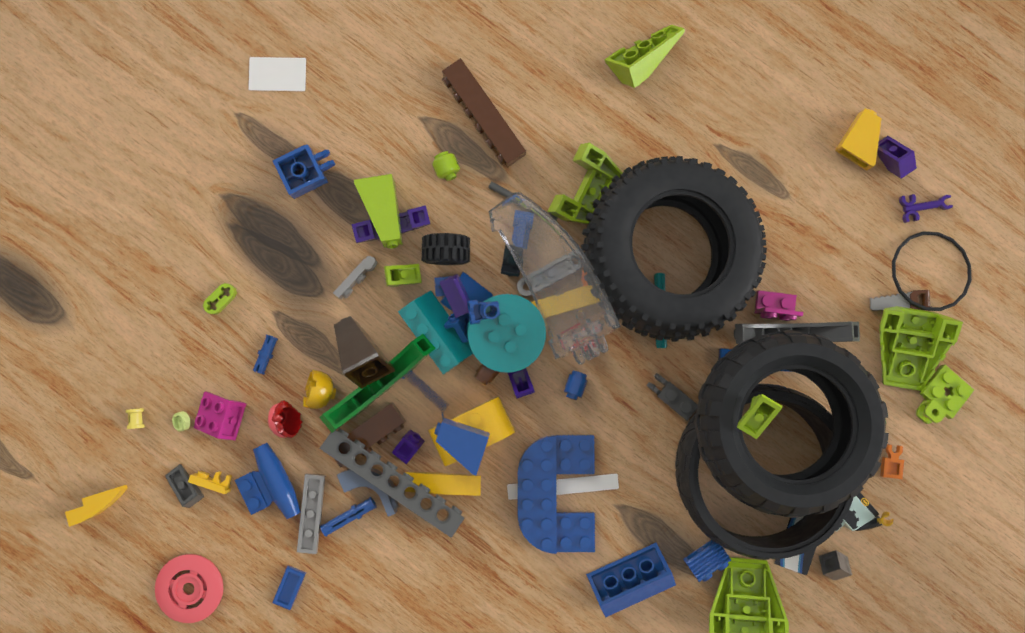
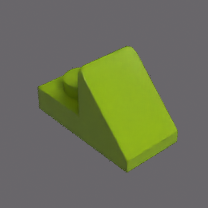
M419 264L384 266L386 284L389 287L422 283Z
M763 394L753 397L750 408L738 422L737 428L757 439L780 412L782 405Z

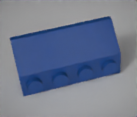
M657 543L586 574L605 618L676 586L673 574Z

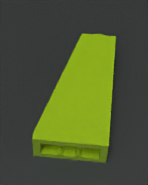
M392 174L355 179L354 184L384 248L394 249L398 245H403L395 181Z

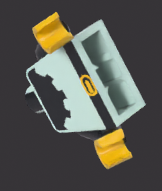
M859 493L853 498L849 512L835 531L837 532L843 526L852 531L869 530L882 524L888 527L893 524L894 519H885V517L890 515L887 511L883 512L881 517H879L877 510Z

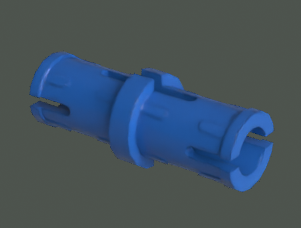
M266 334L263 346L257 353L259 356L253 368L254 372L257 371V373L265 374L269 360L273 358L272 352L278 338Z

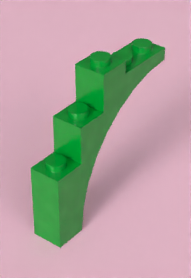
M421 334L389 361L395 368L394 372L362 389L358 387L319 418L333 433L368 408L377 398L412 371L436 348L424 334Z

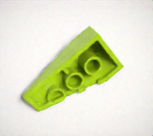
M669 25L651 34V38L648 40H638L634 42L635 46L627 50L624 47L617 50L605 59V63L621 83L635 88L649 78L684 34L685 29Z

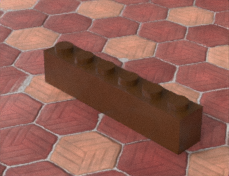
M460 58L442 70V81L445 86L452 88L454 91L452 95L458 104L462 103L465 108L463 110L469 119L473 118L476 122L474 124L479 134L483 133L487 138L485 142L488 147L495 149L497 152L496 158L500 164H505L508 168L526 155L525 148L463 60Z

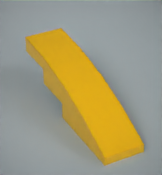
M405 472L414 478L412 481L417 486L423 484L429 488V494L481 496V475ZM407 487L404 492H415V489Z

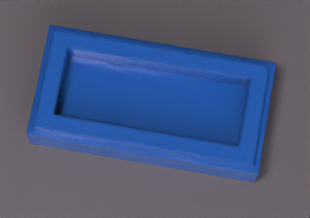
M288 565L272 603L291 610L306 572Z

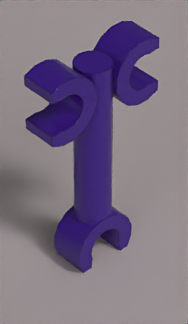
M915 194L909 195V202L905 200V196L899 197V203L903 206L904 212L903 222H910L909 215L913 216V221H918L920 216L916 211L933 208L951 209L953 205L948 206L944 203L945 199L951 198V195H944L939 200L914 204L916 202Z

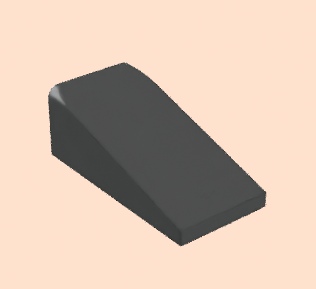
M182 464L165 475L182 507L190 508L204 498L198 486L188 482L190 475Z

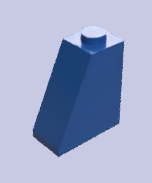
M444 418L442 423L438 422L434 433L438 435L436 442L471 474L477 475L490 433Z

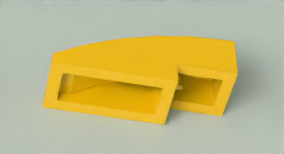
M127 485L82 498V507L65 512L69 527L87 521L112 506L128 489Z

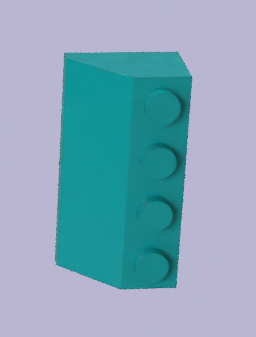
M432 291L418 297L398 311L416 338L424 334L436 348L429 356L443 375L473 354L468 342L462 343L454 327L445 329L444 324L448 320L449 315Z

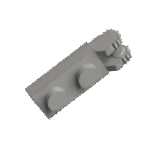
M370 255L367 256L333 294L341 300L348 298L352 294V288L355 284H360L366 278L365 273L375 269L377 265L376 259Z

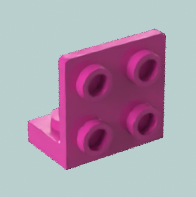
M757 291L754 314H760V318L772 319L778 316L779 320L791 321L803 316V312L795 311L797 295Z
M205 391L193 427L218 439L236 440L247 403L225 399Z

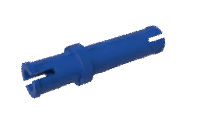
M370 497L358 505L354 504L350 510L321 525L320 529L324 536H328L353 520L361 519L362 515L375 509L377 505L374 499Z

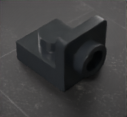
M505 244L501 274L510 277L520 276L524 253L523 247Z

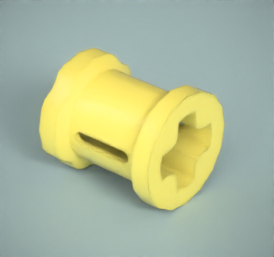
M144 408L125 410L128 413L127 429L145 427L142 420Z

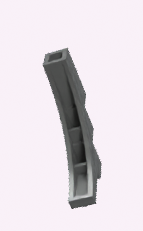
M853 321L795 324H735L734 330L736 344L763 334L790 330L820 335L832 342L860 341L859 322Z

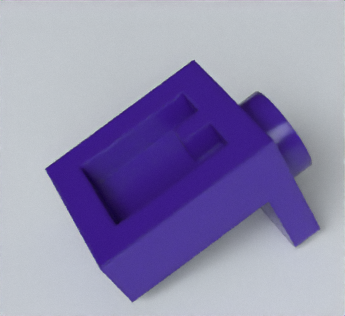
M409 430L391 453L407 465L425 440L418 433Z

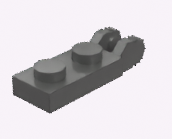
M656 373L654 377L664 385L663 389L660 391L650 382L646 386L657 394L660 400L688 421L697 410L698 404L671 382Z

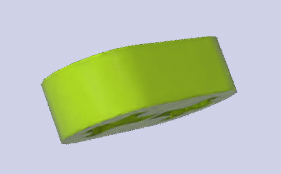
M221 284L204 301V310L209 314H219L236 297V288L231 284ZM224 288L230 289V290H229L230 296H227V295L223 296L224 293H225V292L223 291ZM211 302H214V303L217 302L216 305H215V306L217 307L216 310H215V309H211V310H210V308H211L210 303H211Z

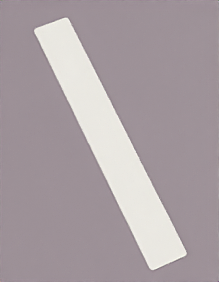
M617 474L556 480V495L619 489ZM518 483L508 484V499H518Z

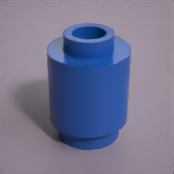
M572 371V374H569L564 392L567 393L566 397L577 400L578 397L582 398L588 381L586 380V374L578 371Z

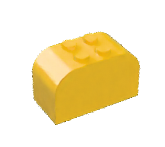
M499 396L449 419L489 432L490 435L486 447L516 432ZM436 426L429 429L430 437L444 466L457 462L452 455L436 442L438 436L434 434Z

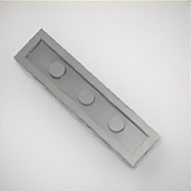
M305 474L297 552L318 553L326 475Z

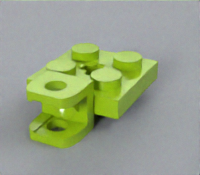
M941 365L919 393L926 400H923L917 408L916 416L925 424L939 423L944 417L953 419L974 389L948 366ZM944 388H949L950 395L945 396L946 391Z

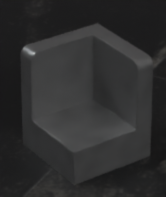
M835 550L819 556L823 575L828 578L839 580L852 575L848 557Z

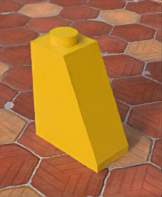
M863 109L858 113L835 151L866 171L874 167L877 158L882 118L877 116V113L873 110Z

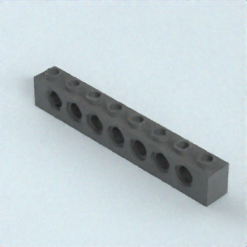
M341 428L329 434L319 449L449 537H453L464 520V517L461 516L463 511L454 505L452 508L445 505L446 500L438 494L435 497L429 494L430 489L423 484L419 486L412 482L414 480L413 477L405 472L403 475L396 471L397 466L389 461L385 464L380 460L382 456L373 450L370 453L363 448L366 445L357 439L354 442L348 439L349 434ZM346 442L350 445V451L347 454L340 453L339 445ZM364 454L367 458L366 463L358 465L355 462L356 455ZM376 464L381 465L383 468L380 476H374L371 473V468ZM390 476L398 477L399 484L396 487L388 485ZM407 487L415 489V495L412 498H406L404 495ZM424 498L431 500V506L428 509H423L420 505ZM440 509L447 511V517L444 520L437 518V512Z

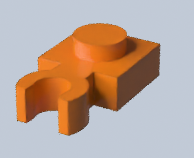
M887 444L885 450L888 458L882 457L880 476L903 479L904 460L899 459L903 452V447L897 445L896 451L893 452L892 445Z

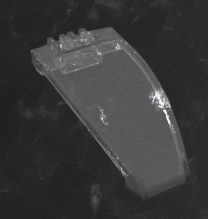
M521 192L513 193L489 211L492 232L498 231L532 294L551 338L548 343L555 359L572 353L575 361L582 365L585 363V358L586 360H591L593 357L599 356L600 351L605 353L609 350L604 336L621 327L608 300L605 289H601L599 286L601 282L598 276L593 273L595 269L575 240L539 205Z

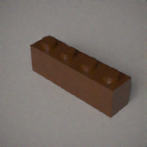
M390 403L348 433L347 438L353 442L357 439L366 445L363 449L370 452L373 450L371 448L372 445L375 443L380 445L389 439L387 437L389 433L393 431L396 434L403 429V423L406 420L395 404ZM346 442L339 445L340 453L347 454L350 451V445ZM335 459V461H336L337 464L340 466V468L344 466L343 464H341L339 461H337V460Z

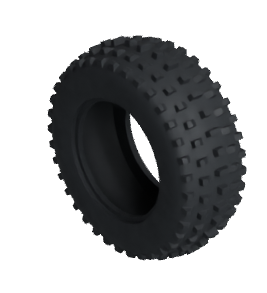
M666 156L661 157V159L647 160L646 163L641 161L633 166L632 169L628 167L620 175V178L617 175L613 177L609 188L603 187L600 191L602 193L600 200L595 199L592 203L595 208L593 214L588 213L586 216L589 224L587 228L582 230V234L586 236L584 238L585 244L581 245V251H585L583 252V257L586 258L582 260V264L586 266V272H589V274L585 275L590 285L594 286L591 290L597 298L600 297L602 299L599 304L605 310L610 309L612 311L609 315L615 321L621 319L623 321L621 325L629 330L635 328V332L641 333L643 337L649 333V337H656V340L660 341L664 338L665 340L671 339L672 342H677L679 339H685V337L689 341L694 340V336L700 333L702 337L708 336L713 327L716 331L722 329L725 325V320L733 321L737 317L735 312L745 309L747 306L745 301H749L756 292L753 288H757L762 280L759 275L763 274L766 263L762 262L766 260V254L764 253H767V247H763L766 246V240L763 239L766 235L765 232H762L765 230L764 225H760L762 222L761 217H759L760 213L754 210L756 205L753 203V199L746 197L748 195L747 191L742 186L738 187L736 185L738 182L732 176L727 178L725 171L720 168L712 169V164L701 162L698 164V159L685 158L683 160V156H671L669 159ZM659 206L674 207L690 214L705 230L711 246V264L706 278L691 294H674L664 291L652 284L640 271L633 253L632 238L636 222L644 210Z

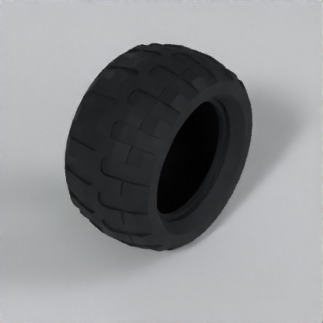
M790 330L771 332L753 337L739 343L724 357L720 358L712 367L710 374L699 391L694 424L700 454L714 479L729 494L760 512L797 518L830 511L838 507V504L854 498L864 489L863 485L869 478L874 477L881 465L879 459L882 450L887 447L889 433H885V418H888L886 403L881 400L877 390L880 387L876 379L870 372L865 370L861 365V361L856 356L823 336ZM788 370L807 377L821 389L831 408L833 428L826 450L815 463L796 473L778 475L768 472L756 462L745 444L742 430L737 428V425L742 418L746 400L757 384L773 373Z

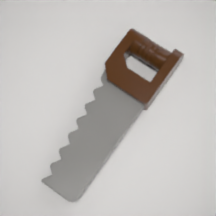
M930 290L907 292L906 295L916 303H918V296L922 294V305L932 307L930 306ZM894 294L891 296L886 295L885 297L880 296V298L875 297L874 299L870 298L871 310H884V308L895 306L923 310L910 304L901 294H896V296Z

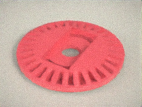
M196 554L180 555L170 560L160 570L155 582V597L160 609L169 618L181 623H195L204 620L216 610L223 596V579L218 568L209 559ZM183 570H190V573H185L179 576L177 579L175 578V575L178 572ZM186 583L194 585V592L192 594L184 592L183 587ZM201 598L204 599L200 605L189 608L188 605L195 604Z

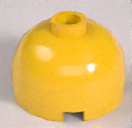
M318 370L310 372L305 387L307 397H303V407L320 409L328 405L330 399L334 400L336 388H333V381L328 374Z

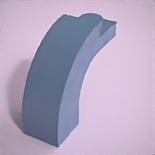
M371 468V473L374 476L382 474L381 471ZM348 469L337 474L344 493L357 487L371 488L379 495L388 517L397 512L399 506L395 499L352 470ZM389 478L388 485L390 487H396Z

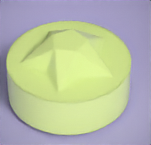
M181 411L173 415L172 423L174 428L180 432L189 429L190 417L186 412Z

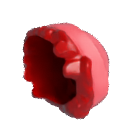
M282 400L270 408L268 426L278 437L293 438L302 427L301 413L292 407L289 402Z

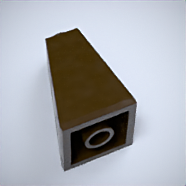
M351 316L334 324L342 373L362 389L395 371L393 365L360 324Z

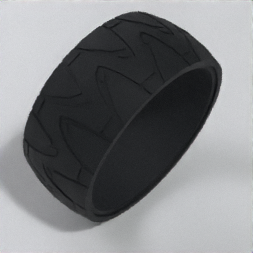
M757 384L748 396L745 404L751 403L753 397L763 394L773 401L791 408L812 428L823 454L832 435V414L824 406L804 393L780 385ZM695 414L684 429L678 444L675 476L684 507L689 511L688 513L695 524L707 537L720 546L742 556L754 559L777 560L797 556L810 551L812 548H816L839 528L849 512L853 498L838 504V507L825 513L805 515L793 526L772 535L745 536L722 528L708 511L700 491L698 468L701 454L698 448L699 442L694 424Z

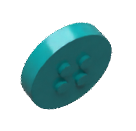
M501 294L490 297L483 302L498 301L500 316H497L495 319L480 320L479 324L471 325L468 322L467 340L469 347L477 360L491 370L504 373L520 371L531 365L543 350L546 340L544 319L537 307L521 296ZM490 306L486 308V313L490 311Z

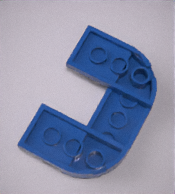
M550 435L534 441L522 454L517 473L518 522L524 537L534 547L547 553L595 552V513L557 512L556 474H595L594 435Z

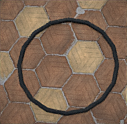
M922 231L909 236L897 247L892 260V278L898 292L910 304L926 311H942L955 306L967 294L972 281L971 263L965 250L953 238L940 232ZM922 235H936L951 241L961 251L967 264L968 280L963 293L953 303L940 308L925 307L912 301L902 291L896 278V260L901 248L911 239Z

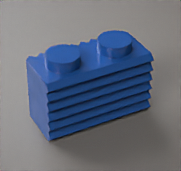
M710 540L683 559L698 582L709 580L713 576V572L725 569L729 565L728 562L731 561L724 548L713 540Z

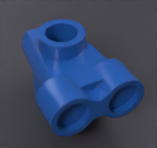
M467 301L471 325L479 324L480 320L495 319L497 316H500L498 301ZM490 306V311L486 313V308Z

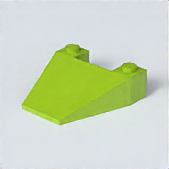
M591 143L580 144L572 160L587 169L574 199L564 194L555 195L547 212L563 221L589 224L586 216L588 213L593 214L595 210L592 205L595 199L600 200L602 196L600 191L603 187L609 188L613 177L617 175L620 178L623 172L606 152Z

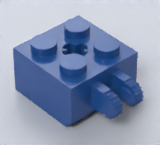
M303 145L273 160L278 174L292 198L296 199L328 183L323 172L335 166V162L331 160L321 165L318 162L330 155L328 149L314 154L309 145ZM303 169V173L299 175V170Z

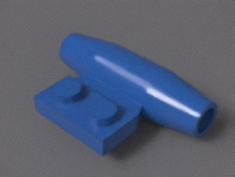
M265 443L253 449L259 471H252L234 480L250 514L252 515L269 507L273 501L286 519L301 513L294 487L268 443Z

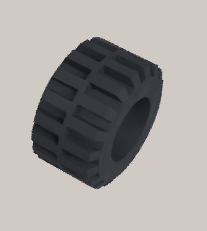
M453 233L427 234L422 237L421 260L427 264L434 265L466 264L470 262V238Z

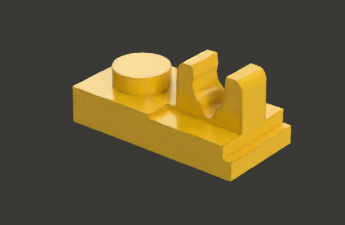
M198 471V473L191 474L188 480L189 483L222 494H227L232 489L230 488L232 475H226L225 480L221 482V471L216 472L214 478L209 477V473Z

